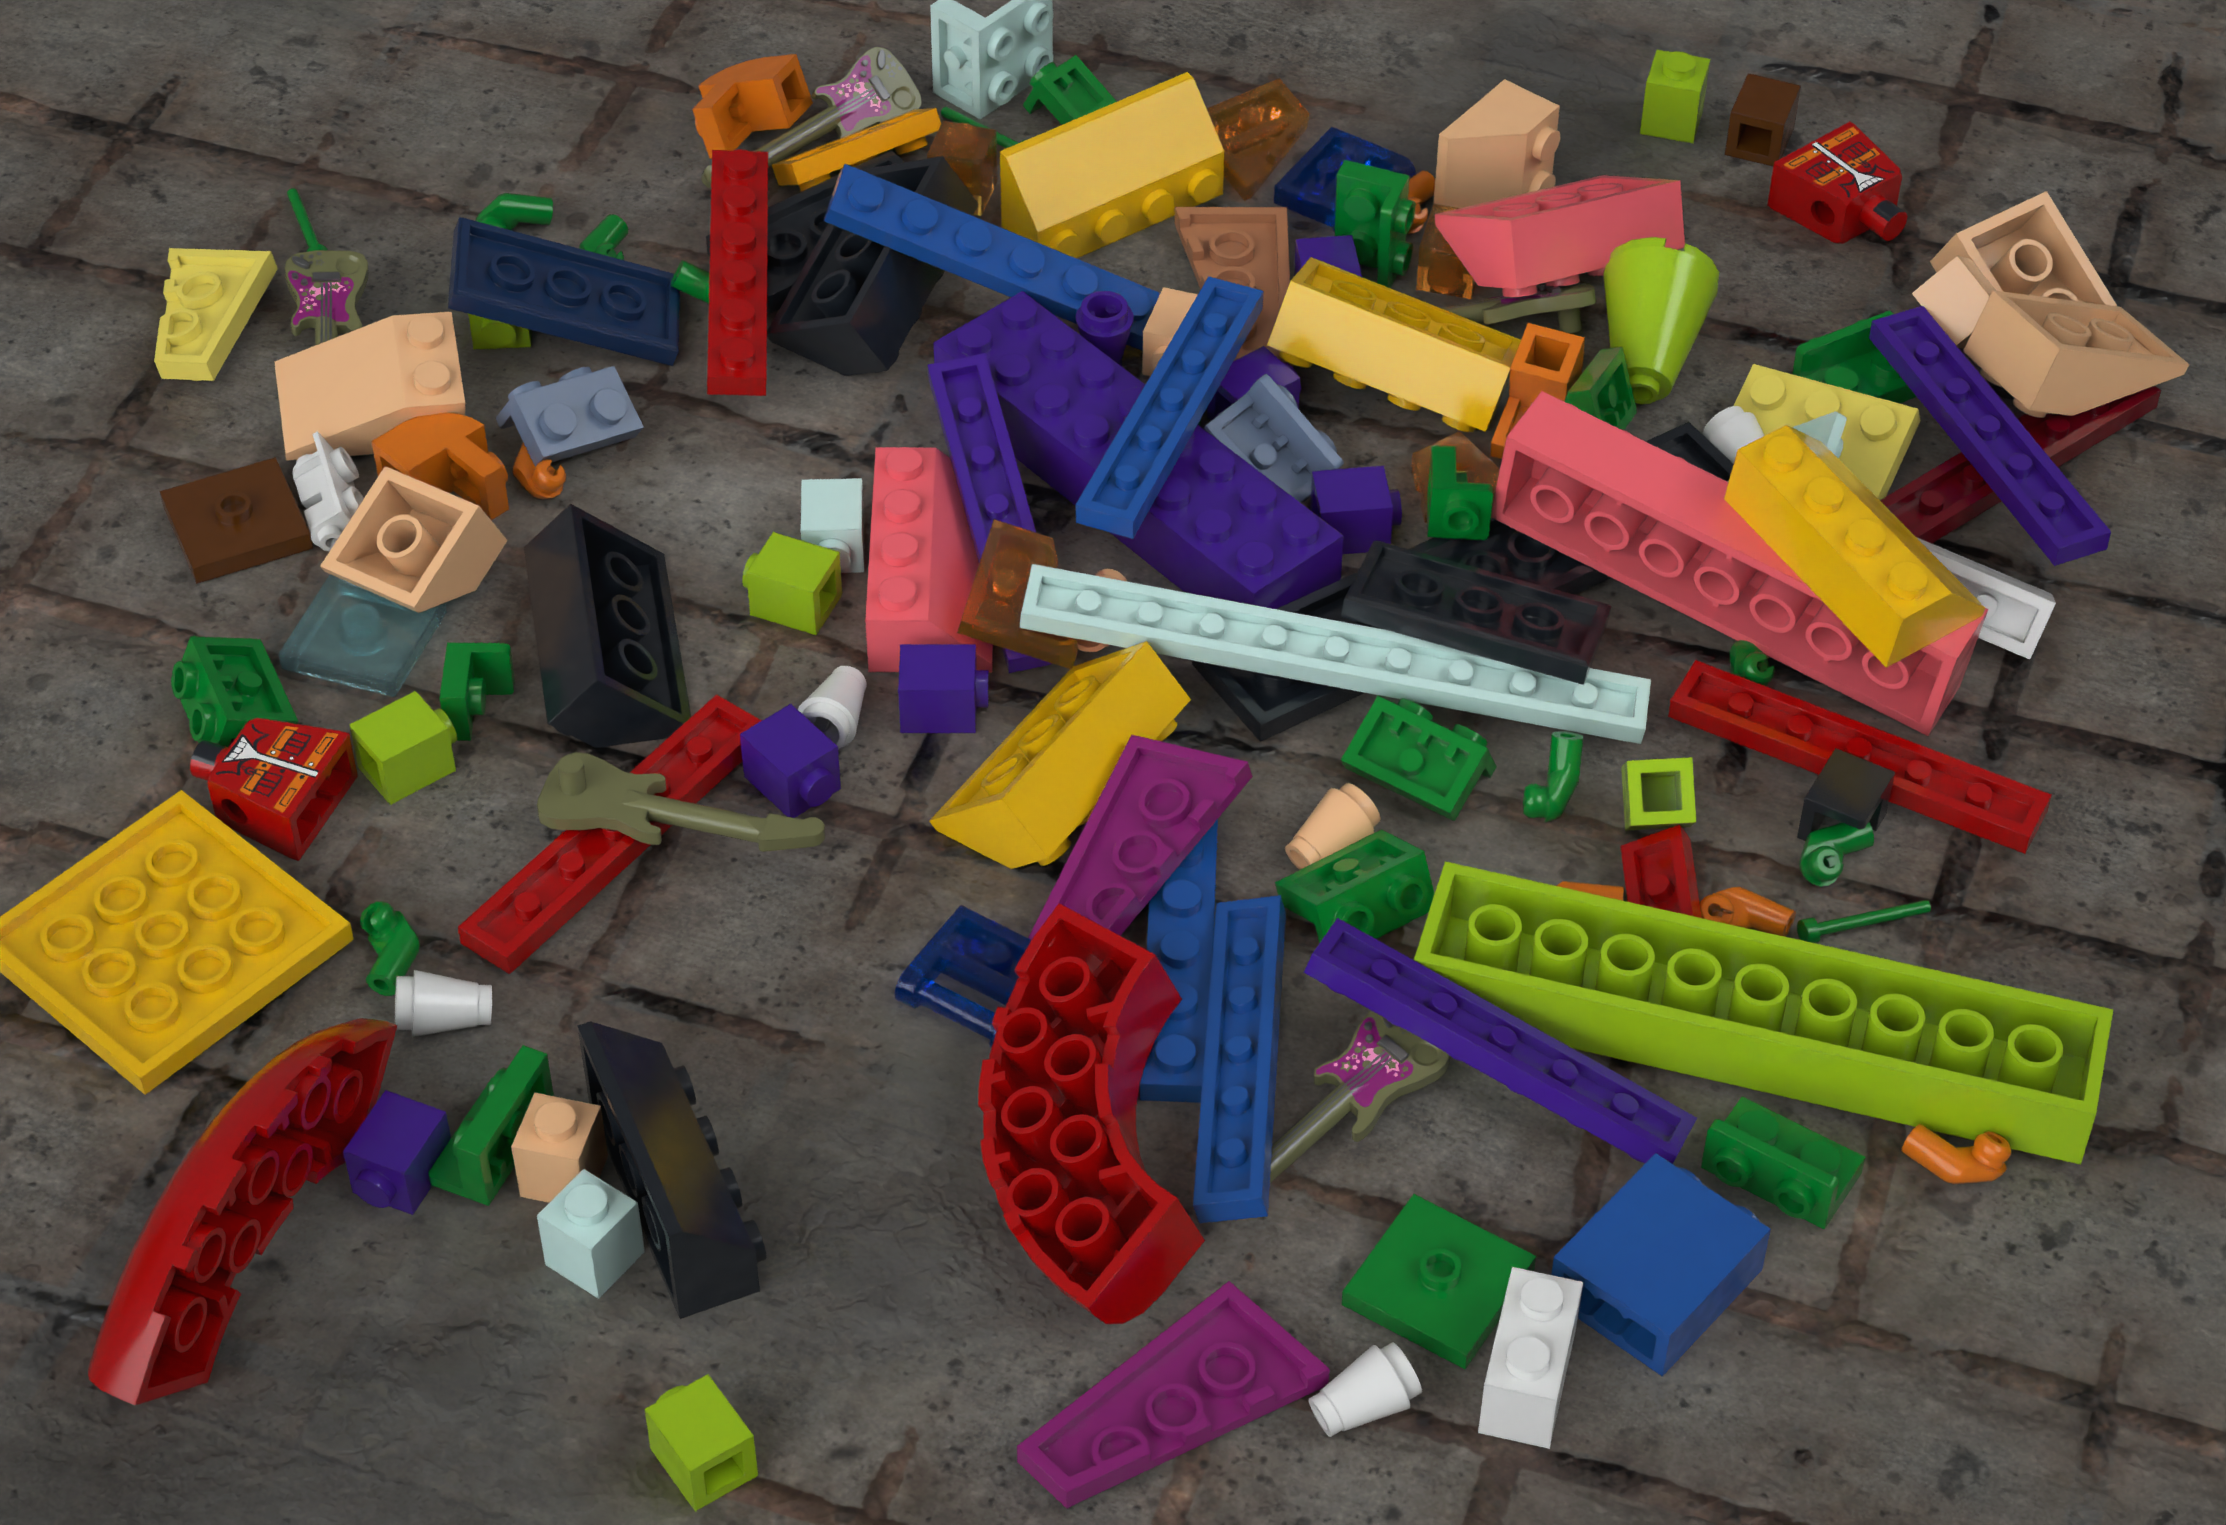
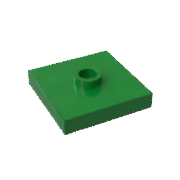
M1413 1194L1343 1289L1342 1305L1447 1361L1466 1369L1500 1320L1512 1267L1534 1271L1536 1256Z

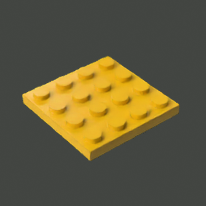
M180 790L0 916V973L146 1095L352 942L354 938L349 921L183 790Z

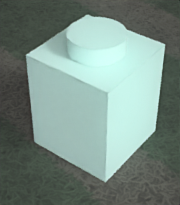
M862 478L802 480L801 541L840 552L841 573L864 572L865 519Z
M585 1169L537 1215L545 1265L598 1299L645 1252L638 1202Z

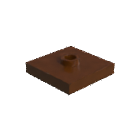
M276 457L160 491L164 510L196 584L313 549L310 531Z

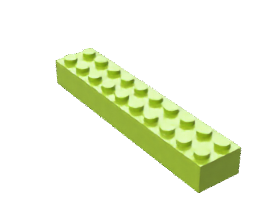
M1446 861L1414 957V961L1573 1049L1916 1127L1922 1124L1931 1131L1975 1140L1978 1135L1985 1132H1994L2004 1137L2009 1142L2011 1149L2079 1165L2082 1163L2097 1112L2113 1009Z

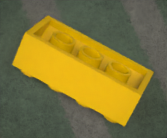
M1188 72L1000 151L1001 227L1077 259L1175 216V207H1195L1223 195L1224 149L1194 78Z
M1310 257L1290 281L1267 345L1280 350L1279 356L1293 365L1305 368L1311 367L1312 364L1333 371V378L1346 386L1365 389L1368 385L1389 393L1387 399L1399 407L1418 411L1421 407L1442 414V421L1452 428L1464 432H1474L1475 428L1486 432L1509 382L1510 367L1521 340Z
M1785 425L1737 450L1724 500L1886 668L1983 616L1985 607L1821 441Z
M1147 641L1073 666L929 822L936 831L1010 869L1038 862L1040 866L1048 865L1068 850L1071 845L1068 836L1075 828L1087 823L1131 735L1163 741L1176 729L1178 724L1174 718L1191 699Z

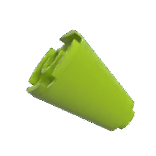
M1649 237L1628 241L1613 250L1610 254V260L1604 269L1603 278L1610 348L1623 347L1633 396L1637 404H1650L1670 394L1718 293L1719 271L1713 260L1697 247L1686 243L1684 251L1665 247L1666 238Z

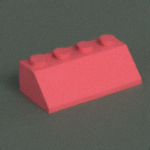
M1602 175L1435 214L1436 227L1477 285L1502 288L1504 297H1523L1536 294L1537 285L1542 283L1553 287L1577 284L1580 282L1579 274L1586 272L1590 276H1603L1604 269L1610 260V254L1613 250L1634 239L1649 237L1666 238L1665 247L1678 250L1685 246L1680 180Z
M876 447L865 618L868 672H899L900 644H976L977 670H988L989 673H992L994 617L950 457L937 448Z

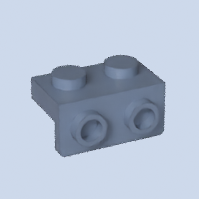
M614 366L594 372L591 371L590 367H581L565 374L558 382L542 386L539 381L523 384L508 394L509 401L495 418L500 429L516 426L535 467L542 460L551 459L552 462L635 438L644 428Z
M1267 374L1259 378L1245 395L1203 428L1301 504L1311 497L1312 471L1340 469L1344 464L1342 458L1337 454V449L1330 437L1324 432L1316 430L1298 409L1293 395L1285 387L1277 385Z

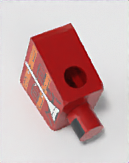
M1850 121L1774 162L1767 206L1833 243L1844 244L1869 229L1884 240L1890 241L1901 233L1908 218L1907 213L1897 207L1902 182L1900 168Z
M262 718L248 721L229 747L207 740L201 741L196 746L190 762L192 776L207 781L215 817L229 828L297 861H300L358 777L349 733Z

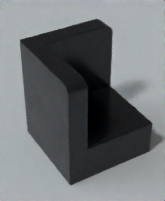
M1835 748L1804 798L1797 838L1805 841L1809 833L1819 829L1826 816L1857 829H1864L1869 822L1872 829L1877 831L1887 813L1895 772Z

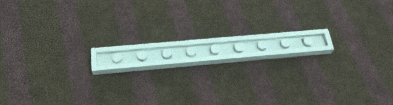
M1032 564L1021 612L1019 628L1124 648L1147 641L1156 654L1396 699L1404 698L1428 705L1641 744L1646 730L1651 679L1590 668L1585 683L1582 685L1389 630Z

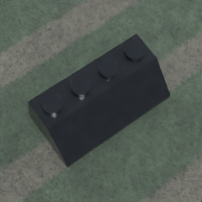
M943 156L862 170L972 216L979 206V203ZM828 223L769 326L767 337L772 343L844 376L888 371L897 360L902 344L913 324L920 318L925 302L945 270Z
M569 504L524 547L547 724L553 726L558 732L566 736H573L595 748L666 739L691 718L664 553L584 510Z
M591 1021L577 1025L589 1103L601 1106L607 1151L626 1195L638 1202L643 1235L679 1318L682 1319L760 1292L757 1263L767 1258L763 1239L753 1219L743 1222L737 1208L742 1207L743 1203L738 1183L730 1167L721 1170L718 1168L714 1156L719 1155L717 1139L708 1117L703 1116L696 1119L691 1108L692 1105L696 1104V1097L685 1066L673 1068L661 1042Z

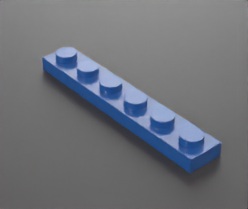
M844 164L836 181L824 218L825 222L1006 296L1013 297L1023 291L1053 315L1077 324L1076 312L1085 297L1098 291L1118 293L1126 299L1134 315L1127 345L1143 351V330L1159 298V292L848 164Z
M1208 276L1076 503V523L1131 539L1135 537L1263 309L1264 291Z
M1218 819L1149 901L1147 950L1156 955L1182 1000L1164 1024L1146 1061L1140 1082V1100L1201 1103L1214 939Z
M1281 895L1216 903L1193 1207L1199 1223L1268 1216L1286 911Z

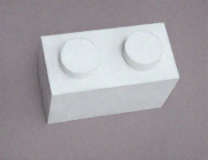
M1512 1267L1484 1383L1478 1433L1550 1449L1576 1332L1583 1282Z

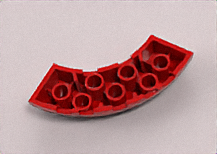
M1059 903L1034 935L1014 970L1019 978L1006 1007H997L992 1021V1025L997 1032L989 1059L982 1061L978 1091V1106L983 1111L984 1139L980 1140L982 1158L989 1183L995 1190L998 1203L1004 1213L1003 1217L1009 1229L1036 1267L1062 1293L1103 1323L1124 1324L1143 1314L1165 1292L1205 1241L1179 1199L1158 1185L1146 1173L1140 1156L1136 1133L1137 1099L1146 1061L1156 1038L1182 998L1155 954Z
M359 1018L316 1031L295 1042L268 1062L214 1117L171 1177L131 1251L110 1301L88 1368L89 1380L95 1386L122 1401L136 1406L208 1383L225 1330L241 1296L238 1290L230 1287L236 1274L242 1272L249 1265L255 1254L262 1256L277 1230L294 1209L293 1198L290 1197L294 1196L302 1188L305 1181L317 1184L332 1170L345 1163L343 1150L377 1102L398 1025L382 1020Z

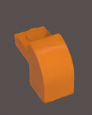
M797 54L745 61L712 75L698 86L703 99L692 110L695 116L697 132L703 138L709 158L712 159V150H736L754 131L790 128L813 104Z
M1532 323L1527 324L1510 367L1509 397L1491 441L1492 457L1502 459L1508 434L1541 391L1565 402L1567 392L1582 374L1585 337Z
M456 413L417 416L399 424L371 441L378 476L386 466L445 492L451 493L454 491L464 500L479 505L490 520L509 510L506 490L508 473L502 461L494 453L488 451L485 426L481 422Z

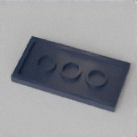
M459 217L453 233L448 309L673 366L679 352L680 290L671 287L674 273Z

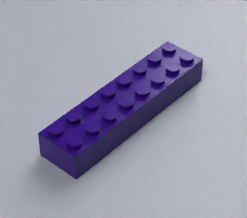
M1023 291L933 342L934 363L986 353L1015 458L1076 505L1145 384ZM1199 425L1195 428L1135 537L1131 539L1110 533L1186 593L1277 609L1341 580L1344 536Z

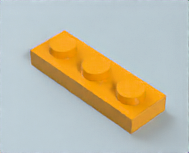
M936 108L915 109L772 164V168L779 186L799 185L802 192L830 179V173L843 168L844 164L856 167L877 157L878 154L895 148L897 155L920 149L928 145L926 135L942 130L943 127Z

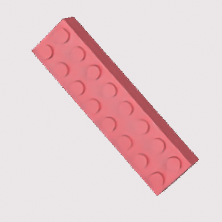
M1541 391L1506 438L1492 504L1491 518L1737 641L1743 640L1753 643L1769 657L1926 736L1930 735L1960 688L1989 609L1985 608L1983 616L1886 668L1724 500L1728 486L1727 481L1688 463L1683 458L1674 456L1651 445L1625 430L1604 422L1570 403H1566Z

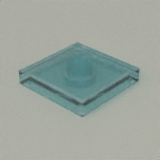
M330 574L279 652L281 668L395 697L447 613L446 605L443 603L417 613Z

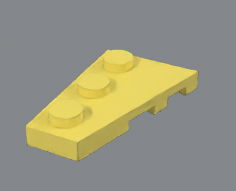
M169 248L168 263L171 268L170 279L165 280L163 291L167 301L166 312L160 317L154 358L161 379L215 380L278 270L271 251Z
M1756 364L1752 365L1734 406L1741 407L1744 412H1751L1755 415L1764 435L1785 425L1794 427L1835 411L1847 417L1841 436L1843 449L1838 459L1879 500L1887 496L1921 421L1918 408Z

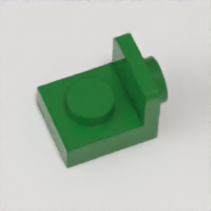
M1075 55L1058 67L1054 62H1050L1041 68L1029 82L1033 89L1024 102L1023 107L1031 114L1045 105L1060 124L1063 125L1117 101L1078 56Z
M1431 445L1427 485V537L1487 539L1493 503L1492 485L1467 483V471H1456V446Z
M447 642L439 698L441 709L453 724L457 741H471L474 715H484L486 695L513 694L515 680L509 644Z

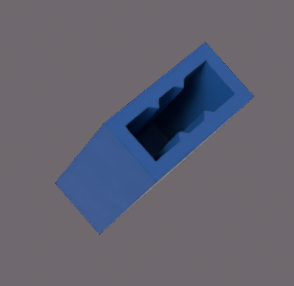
M1655 1153L1554 1256L1551 1275L1583 1282L1578 1319L1663 1377L1762 1271L1771 1229L1761 1223L1747 1208L1732 1204L1703 1185L1700 1179L1691 1171L1676 1167Z

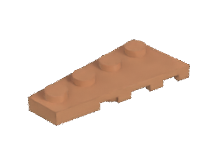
M1175 207V227L1200 290L1209 276L1264 291L1263 309L1234 361L1265 346L1283 363H1288L1293 367V364L1279 356L1280 350L1267 345L1290 284L1287 207Z

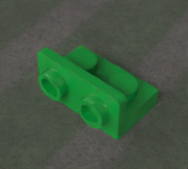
M1344 160L1337 173L1335 236L1352 235L1359 264L1376 268L1377 283L1391 288L1397 275H1406L1413 255V243L1406 242V235L1412 226L1416 208L1415 201L1408 200L1409 175Z
M1886 311L1871 318L1862 319L1853 325L1821 337L1810 339L1806 343L1799 345L1796 349L1793 375L1899 404L1916 397L1869 339L1872 320L1893 315L1892 311Z
M1623 347L1600 349L1567 392L1565 402L1604 422L1625 430L1636 415L1637 409Z
M190 636L182 660L178 661L173 667L171 686L174 696L180 699L189 719L190 733L195 741L200 743L203 740L229 747L231 740L237 737L245 724L255 718L298 724V719L261 639Z
M1377 696L1342 756V764L1346 769L1455 821L1480 776L1483 775L1491 778L1497 768L1486 747L1488 745L1487 740L1465 726L1455 724L1451 731L1433 722V715L1413 701L1401 698L1398 704H1395Z
M1382 829L1275 882L1277 893L1281 895L1284 907L1315 924L1319 943L1337 918L1377 939L1427 914L1434 897L1425 852Z
M522 1045L508 1068L502 1067L490 1079L429 1170V1179L432 1186L486 1206L491 1204L515 1167L511 1146L534 1092L554 1096L547 1053Z
M1742 1096L1725 1121L1715 1119L1708 1128L1701 1168L1714 1174L1723 1183L1732 1187H1740L1776 1205L1785 1214L1794 1218L1804 1219L1825 1230L1862 1174L1865 1156Z

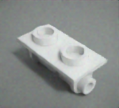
M317 431L313 433L317 451L313 454L301 456L293 468L292 475L300 501L306 508L304 514L311 534V540L324 551H330L364 497L355 488L353 481L359 478V473L350 455L343 447H338L334 450Z

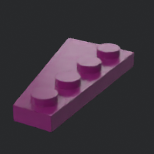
M1131 735L1026 941L1027 946L1059 903L1121 936L1253 777L1248 762Z
M1228 1281L1017 1445V1462L1067 1509L1325 1387L1329 1383L1330 1369L1234 1284Z

